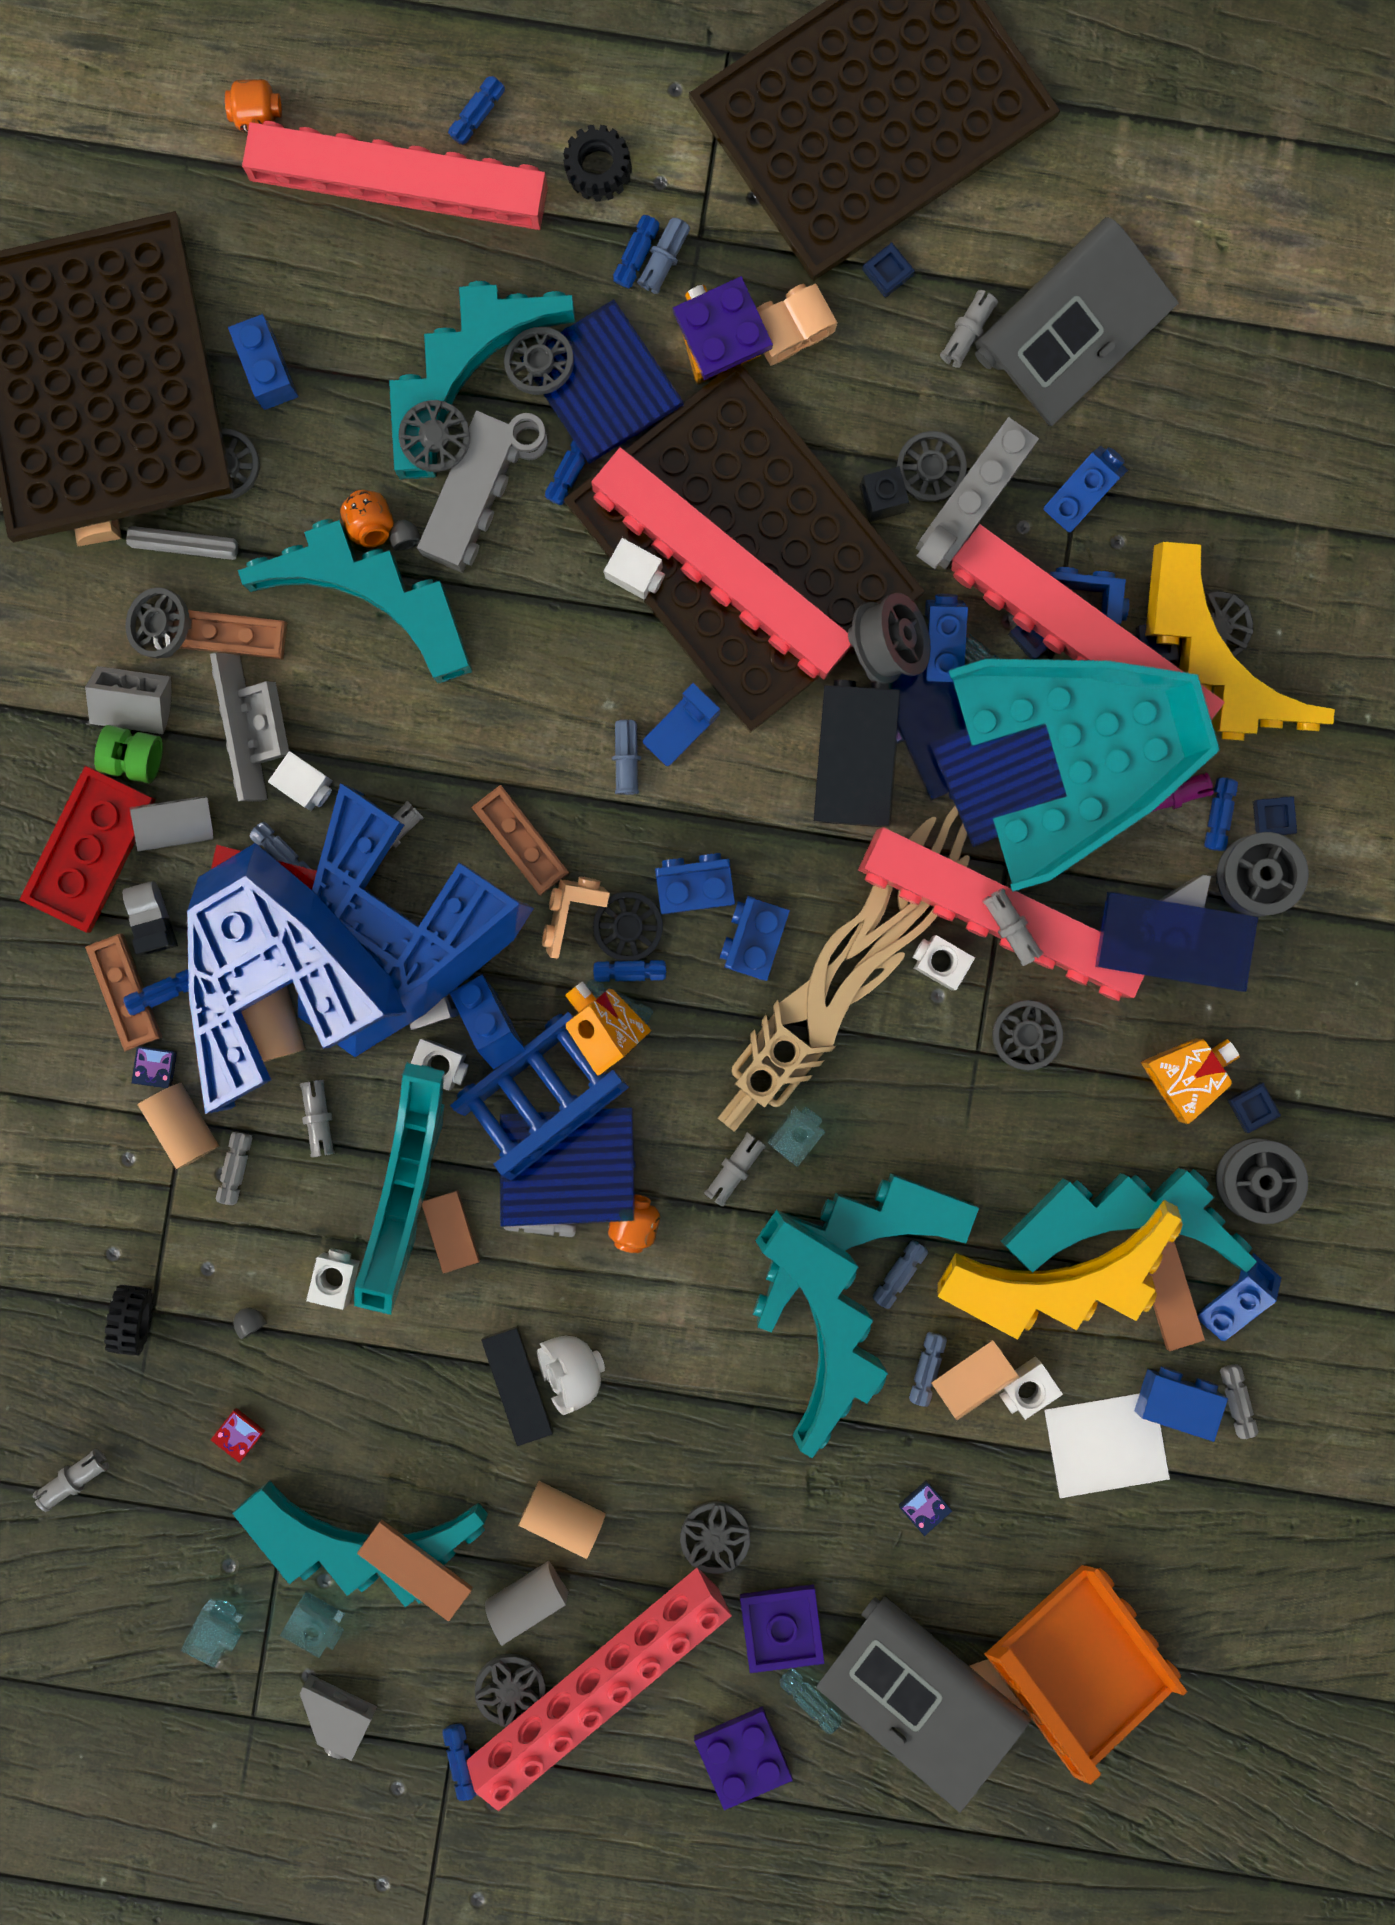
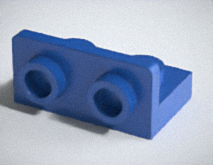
M721 853L699 856V863L684 864V858L662 861V868H655L661 915L735 905L730 860L721 859Z
M747 896L745 903L738 901L731 923L738 925L734 939L726 937L720 955L721 959L726 960L724 968L767 981L790 910L756 900L751 896Z

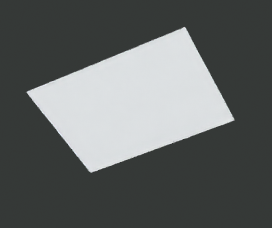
M1139 1394L1044 1410L1060 1498L1170 1479L1160 1424L1142 1419L1134 1411Z

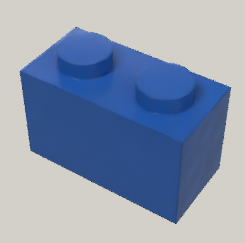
M261 314L228 327L254 397L261 407L266 410L298 398L273 329L265 316Z
M483 975L450 992L451 998L477 1051L492 1069L526 1051L498 994Z
M1161 1366L1159 1372L1147 1369L1134 1411L1142 1419L1214 1442L1228 1401L1227 1397L1217 1391L1219 1386L1200 1378H1196L1195 1384L1182 1380V1373Z

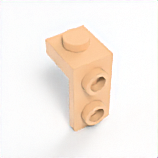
M579 877L578 882L560 879L559 887L553 888L549 902V909L554 911L551 925H545L542 936V946L546 947V952L550 958H559L570 901L607 907L610 893L600 886L601 881L588 877Z

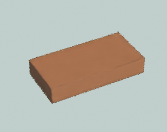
M456 1190L424 1200L422 1208L443 1274L479 1263L480 1259L459 1191Z

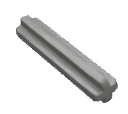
M131 526L127 530L126 541L132 548L229 560L236 559L238 554V542L234 538Z

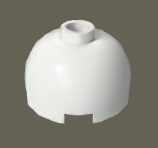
M573 1336L556 1337L540 1343L541 1348L537 1349L541 1374L544 1381L549 1380L553 1391L557 1394V1396L551 1398L557 1410L562 1415H565L589 1404L598 1394L601 1385L600 1373L605 1371L604 1362L599 1351L592 1352L587 1343Z

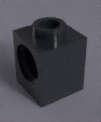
M900 466L863 475L860 491L869 522L905 513L909 499Z

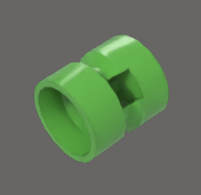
M105 725L96 744L94 756L95 769L98 772L114 776H121L125 772L128 779L148 784L152 783L161 764L163 753L162 739L160 736L137 732L132 736L129 729Z

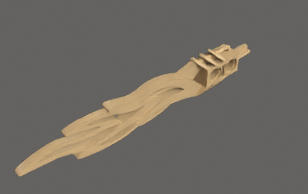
M997 773V774H995V775H992V776L988 777L987 779L992 778V777H994V776H996V775H999V774H1001V773ZM1000 781L964 796L951 809L940 828L931 849L932 851L940 854L949 828L960 812L958 805L994 790ZM987 800L972 806L968 814L983 808ZM936 817L926 820L912 834L909 840L924 846L936 822ZM975 818L962 822L948 856L949 859L967 867L970 857L966 855L960 860L959 857L969 832L967 827L973 824ZM888 884L885 889L872 886L860 913L839 928L824 945L816 960L809 981L780 1003L777 1000L773 1005L774 1014L771 1018L767 1020V1015L763 1017L762 1029L756 1035L755 1029L751 1032L750 1044L732 1066V1074L738 1079L735 1085L740 1090L717 1119L735 1132L757 1104L764 1108L767 1104L773 1107H780L800 1082L811 1079L813 1075L806 1076L812 1067L822 1065L825 1060L818 1061V1059L824 1052H832L836 1047L833 1044L850 1004L863 998L882 983L905 956L903 952L894 953L919 936L936 919L937 915L932 913V909L920 924L900 938L930 906L923 901L919 905L908 904V901L898 896L900 890H898L897 902L900 912L875 929L884 915L893 887ZM858 924L844 950L828 965L834 950ZM878 939L868 953L857 963L853 971L845 978L826 1007L825 1001L829 986L844 959L853 958ZM875 969H883L881 974L861 987ZM807 1020L809 1046L783 1025ZM780 1041H787L794 1048V1056L789 1062H780L774 1056V1047ZM752 1054V1062L746 1068V1070L743 1073H741L739 1069L748 1059V1057ZM758 1070H764L771 1077V1085L764 1092L755 1091L750 1083L752 1074ZM790 1083L781 1096L775 1100L773 1097L781 1086Z

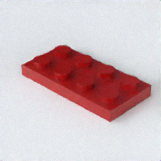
M85 766L19 900L86 933H91L136 842L129 807L154 804L156 799Z

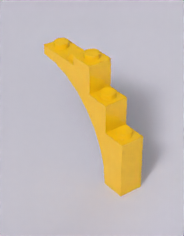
M1161 542L1154 545L1145 636L1157 637V644L1179 645V640L1182 639L1179 669L1185 673L1197 674L1202 686L1211 692L1212 686H1214V694L1225 701L1221 709L1211 720L1214 731L1222 732L1221 739L1244 741L1245 734H1257L1259 720V727L1282 729L1283 722L1297 723L1296 730L1320 731V724H1333L1335 709L1305 704L1276 692L1255 678L1233 656L1217 632L1206 604L1201 578V545Z
M1163 1200L1150 1219L1125 1242L1097 1258L1071 1267L1034 1272L1008 1270L985 1265L955 1253L938 1282V1297L1017 1340L1024 1329L1029 1331L1032 1328L1039 1311L1077 1330L1083 1320L1087 1322L1093 1316L1097 1307V1301L1095 1300L1137 1321L1142 1311L1148 1312L1151 1309L1157 1296L1153 1278L1148 1273H1155L1162 1261L1163 1254L1161 1252L1168 1241L1174 1242L1182 1229L1183 1224L1180 1222L1182 1219L1178 1207Z

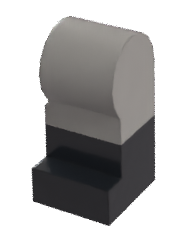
M149 881L123 889V900L130 917L129 922L134 936L132 942L136 955H149L177 947V940L167 909L156 882Z

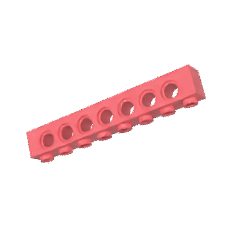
M698 1567L695 1568L466 1760L475 1793L497 1811H500L727 1621L732 1615L719 1588Z

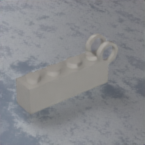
M476 410L469 426L470 444L467 453L456 466L451 468L417 546L423 557L461 573L464 572L466 565L471 566L474 563L479 551V545L476 544L481 530L486 532L492 522L494 511L491 510L495 497L501 498L505 492L509 477L505 474L510 463L515 464L519 457L524 460H535L541 457L547 449L548 439L544 424L534 414H519L507 424ZM526 429H533L539 433L537 440L528 445L519 443L517 441L518 435Z

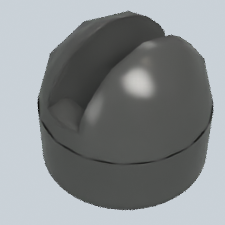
M397 520L389 532V538L395 551L413 548L421 540L417 527L408 520Z
M245 1308L235 1315L233 1324L237 1335L242 1340L265 1326L267 1322L256 1309Z

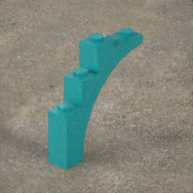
M474 281L469 283L468 286L459 287L462 331L456 332L453 328H438L434 330V333L424 334L427 378L421 379L419 375L406 374L400 376L399 380L389 381L394 470L400 480L437 477V472L419 469L405 457L399 443V427L405 414L413 406L429 400L444 401L452 405L456 395L472 373L494 352L509 344L522 331L533 327H550L575 323V308L572 295L551 291L545 293L543 297L528 298L526 294L516 293L508 295L506 299H500L497 285H490L486 281ZM427 409L417 413L422 423L431 420ZM440 409L436 420L444 423L448 411ZM408 425L405 435L419 436L420 428ZM405 440L406 445L410 443L411 440ZM418 442L409 449V452L414 457H417L425 448L421 442ZM429 452V464H437L438 452ZM425 457L420 459V461L425 463Z
M325 519L312 525L313 529L304 532L308 547L304 548L303 545L291 546L281 552V556L270 560L267 557L256 558L247 562L246 568L238 570L242 585L250 592L280 585H314L337 589L364 599L387 613L410 635L420 649L432 677L438 684L473 672L449 600L441 582L433 583L432 579L423 580L411 586L412 590L406 592L396 559L390 550L386 552L383 549L372 550L363 554L362 560L357 561L350 539L340 520L334 522L333 519Z
M406 1063L402 1074L398 1116L387 1173L371 1236L355 1284L354 1306L389 1315L392 1314L416 1240L417 1219L429 1185L431 1160L443 1127L444 1104H442L445 1071L436 1070L427 1065Z
M1177 1168L1150 1197L1147 1194L1151 1189L1137 1175L1130 1178L1120 1173L1092 1202L1089 1199L1093 1195L1078 1180L1072 1184L1063 1178L1000 1241L1026 1268L1034 1272L1053 1255L1082 1239L1109 1231L1141 1228L1150 1219L1163 1200H1166L1178 1207L1182 1219L1180 1222L1183 1224L1180 1235L1196 1239L1215 1249L1235 1267L1246 1273L1257 1263L1249 1254L1253 1248L1239 1234L1235 1233L1231 1236L1222 1227L1226 1221L1213 1208L1209 1206L1206 1210L1204 1209L1214 1197L1206 1190L1210 1184L1194 1169L1189 1173L1187 1170Z
M890 1173L888 1181L882 1179L877 1189L875 1200L880 1202L878 1208L835 1193L834 1199H827L820 1215V1220L825 1221L823 1227L784 1212L782 1213L846 1251L851 1247L877 1238L905 1234L939 1236L966 1243L979 1208L967 1201ZM771 1261L766 1275V1280L771 1281L766 1295L759 1294L752 1314L758 1317L756 1321L757 1327L771 1333L784 1306L799 1288L791 1276L773 1261Z
M776 1209L755 1241L762 1253L783 1268L802 1289L809 1302L815 1322L819 1355L815 1385L806 1412L792 1435L800 1452L813 1458L819 1449L826 1446L830 1440L832 1429L839 1419L844 1418L849 1413L853 1399L856 1397L867 1404L873 1395L878 1394L882 1390L888 1372L879 1358L857 1346L858 1342L861 1343L867 1338L874 1320L864 1306L841 1293L854 1282L858 1265L849 1253Z
M268 1481L247 1498L232 1513L288 1584L292 1583L299 1576L303 1581L306 1580L322 1564L347 1596L356 1588L363 1592L380 1576L404 1607H407L414 1600L418 1604L421 1603L419 1599L357 1554L369 1535L343 1530L312 1517L290 1502L271 1481ZM477 1503L455 1519L428 1530L403 1535L441 1564L445 1565L456 1554L453 1550L462 1541L470 1544L485 1531L482 1525L485 1523L488 1513L480 1503Z

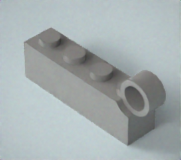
M1008 417L916 546V549L919 550L917 557L933 569L940 565L946 570L953 557L968 540L1031 453L1039 438Z

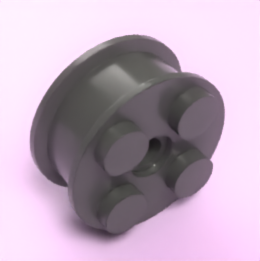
M893 593L886 596L881 604L867 602L857 608L853 617L852 627L848 630V639L852 647L855 648L857 657L871 681L889 684L896 681L901 673L914 676L926 669L931 651L929 632L921 611L908 596L902 593Z
M1273 832L1256 833L1233 842L1223 852L1216 871L1218 889L1226 903L1242 914L1257 917L1279 914L1294 906L1304 894L1309 876L1306 858L1297 844L1291 839ZM1261 869H1263L1266 874L1264 880L1260 876Z
M1252 1138L1236 1143L1222 1156L1216 1171V1187L1222 1202L1234 1214L1255 1223L1274 1224L1288 1219L1301 1207L1308 1191V1175L1301 1158L1288 1146L1267 1139ZM1264 1176L1265 1183L1260 1186V1179Z

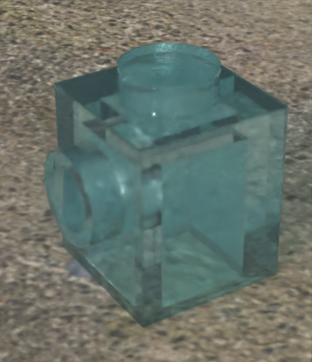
M794 1106L769 1137L767 1143L798 1167L825 1134V1131L819 1126L823 1119L807 1106L802 1112Z
M306 1591L280 1636L320 1658L325 1647L327 1646L333 1650L342 1635L344 1628L338 1625L345 1613Z
M210 1599L200 1611L181 1651L215 1668L225 1651L232 1652L243 1633L237 1627L244 1615L236 1612V1608L226 1601Z

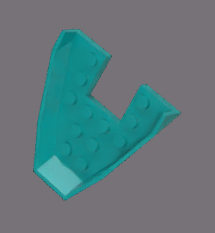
M983 659L949 670L972 746L1046 724L1067 797L993 818L1011 879L1012 891L1050 881L1152 812L1220 750L1197 674L1114 661Z

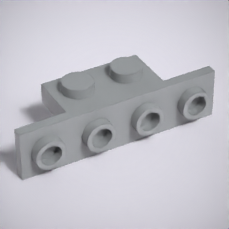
M212 653L210 654L213 668L212 675L216 684L220 704L219 711L223 720L227 741L226 747L230 756L234 777L233 784L238 801L268 800L261 763L285 757L289 752L276 682L266 681L246 687L240 655Z

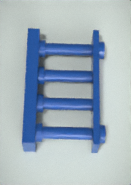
M570 1012L553 1017L545 1025L546 1030L524 1046L526 1051L500 1065L476 1085L472 1083L464 1087L457 1094V1100L450 1105L455 1112L463 1116L472 1111L501 1151L499 1154L501 1158L493 1165L501 1176L509 1180L514 1179L629 1088L622 1077L614 1070L609 1073L603 1072L597 1076L566 1029V1023L574 1017ZM558 1042H561L590 1081L588 1084L590 1088L579 1097L577 1095L572 1096L542 1056ZM529 1065L532 1066L560 1104V1112L550 1120L547 1118L542 1119L513 1080L516 1075ZM500 1088L530 1127L529 1133L531 1135L520 1143L512 1142L483 1102Z

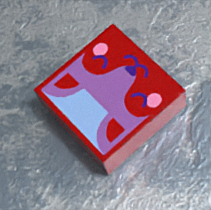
M236 1408L211 1438V1441L240 1463L264 1434L265 1430Z

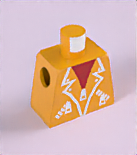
M582 981L565 994L566 998L578 1011L566 1023V1029L597 1076L621 1060L652 1031L613 989L609 988L595 998Z
M1195 1038L1145 1059L1141 1064L1177 1120L1181 1123L1189 1124L1231 1086L1232 1081L1224 1067L1240 1058V1056L1228 1039L1211 1049L1204 1039Z

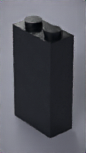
M837 679L834 680L833 686L824 685L814 822L890 828L901 692L900 690H893V683L881 684L879 682H871V688L856 687V681Z

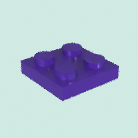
M742 276L673 307V314L704 380L773 348V343Z
M814 1584L740 1594L750 1673L825 1664Z
M763 1706L694 1736V1742L723 1810L793 1781L792 1773Z

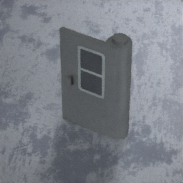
M1105 217L975 343L978 350L975 355L978 361L987 369L992 367L997 370L1004 369L1049 426H1053L1179 302L1125 230L1115 220ZM1107 343V345L1097 355V352Z
M884 1596L881 1601L874 1597L861 1614L867 1620L816 1688L961 1813L1030 1723L1031 1718L887 1596Z

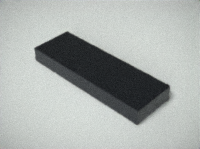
M518 1326L483 1337L481 1341L517 1447L553 1435V1429Z

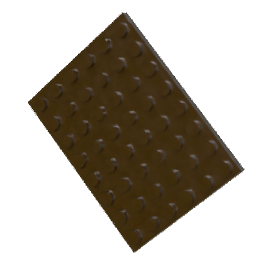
M826 0L689 92V100L813 281L1057 118L1060 113V109L985 0Z
M176 211L0 250V498L7 537L14 543L234 493L180 218Z
M741 364L723 371L625 450L847 633L849 628L852 627L854 614L860 605L867 602L881 604L886 596L893 593H902L914 602L925 592ZM600 471L563 499L565 505L609 559L612 557L621 538L662 559L663 568L661 571L665 573V577L657 592L654 594L649 591L646 599L643 601L750 733L820 678L818 675L812 678L801 670L797 665L800 660L789 651L784 655L775 649L768 641L771 636L760 627L755 631L747 626L739 618L741 612L733 605L729 604L725 607L714 599L710 594L712 588L705 582L700 580L698 583H695L681 571L683 565L673 556L668 560L660 555L652 547L654 541L642 532L640 536L633 533L622 522L625 517L613 508L609 512L600 506L593 498L596 493L593 492L591 484ZM851 647L843 658L855 650V648Z

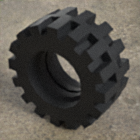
M594 124L588 125L587 132H584L581 128L576 131V139L571 136L568 140L569 148L565 147L563 153L565 172L573 189L577 194L581 192L583 198L589 200L590 196H593L595 201L601 202L602 196H606L607 200L614 198L613 192L616 191L620 194L624 191L623 184L628 185L630 181L629 173H632V164L629 149L624 138L619 137L618 131L612 128L609 132L606 125L600 124L599 130H595ZM602 151L611 155L613 164L603 174L593 175L584 171L582 167L583 161L592 152Z
M130 1285L116 1287L106 1319L107 1325L105 1327L106 1336L104 1342L107 1352L139 1356L143 1351L152 1318V1289Z

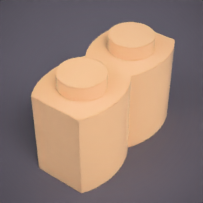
M800 284L786 294L787 299L776 304L768 301L756 308L773 343L772 350L764 353L770 366L784 361L800 350L814 345L835 332L837 321L817 284L808 287L805 284Z

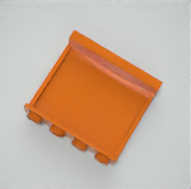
M1081 1565L993 1645L985 1655L1074 1778L1091 1785L1101 1775L1096 1765L1172 1692L1185 1695L1187 1690L1179 1681L1181 1674L1170 1661L1164 1660L1158 1652L1159 1644L1147 1630L1142 1629L1134 1619L1137 1616L1135 1610L1127 1601L1122 1598L1120 1599L1112 1589L1114 1582L1111 1577L1101 1568Z

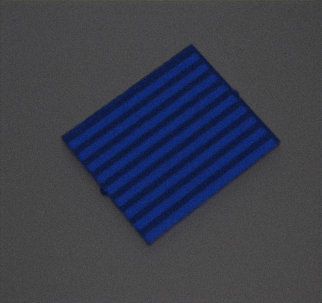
M614 299L572 326L566 327L561 332L571 345L574 354V367L570 377L560 388L543 395L589 464L631 437L637 436L650 425L684 405L683 400ZM551 338L546 342L545 346L551 350L558 340ZM567 352L554 356L555 362L567 361ZM553 369L548 376L555 381L562 373ZM535 377L534 382L536 385L543 386V377Z
M1046 724L976 746H972L967 728L930 743L950 791L948 794L949 798L955 803L973 847L998 837L993 818L1067 797Z
M633 1108L601 1109L514 1179L509 1180L500 1174V1226L516 1227L635 1221L634 1168L636 1167V1162L634 1160ZM560 1111L538 1113L542 1119L547 1118L550 1120ZM520 1113L500 1114V1125L512 1142L520 1143L531 1135L529 1133L530 1127Z

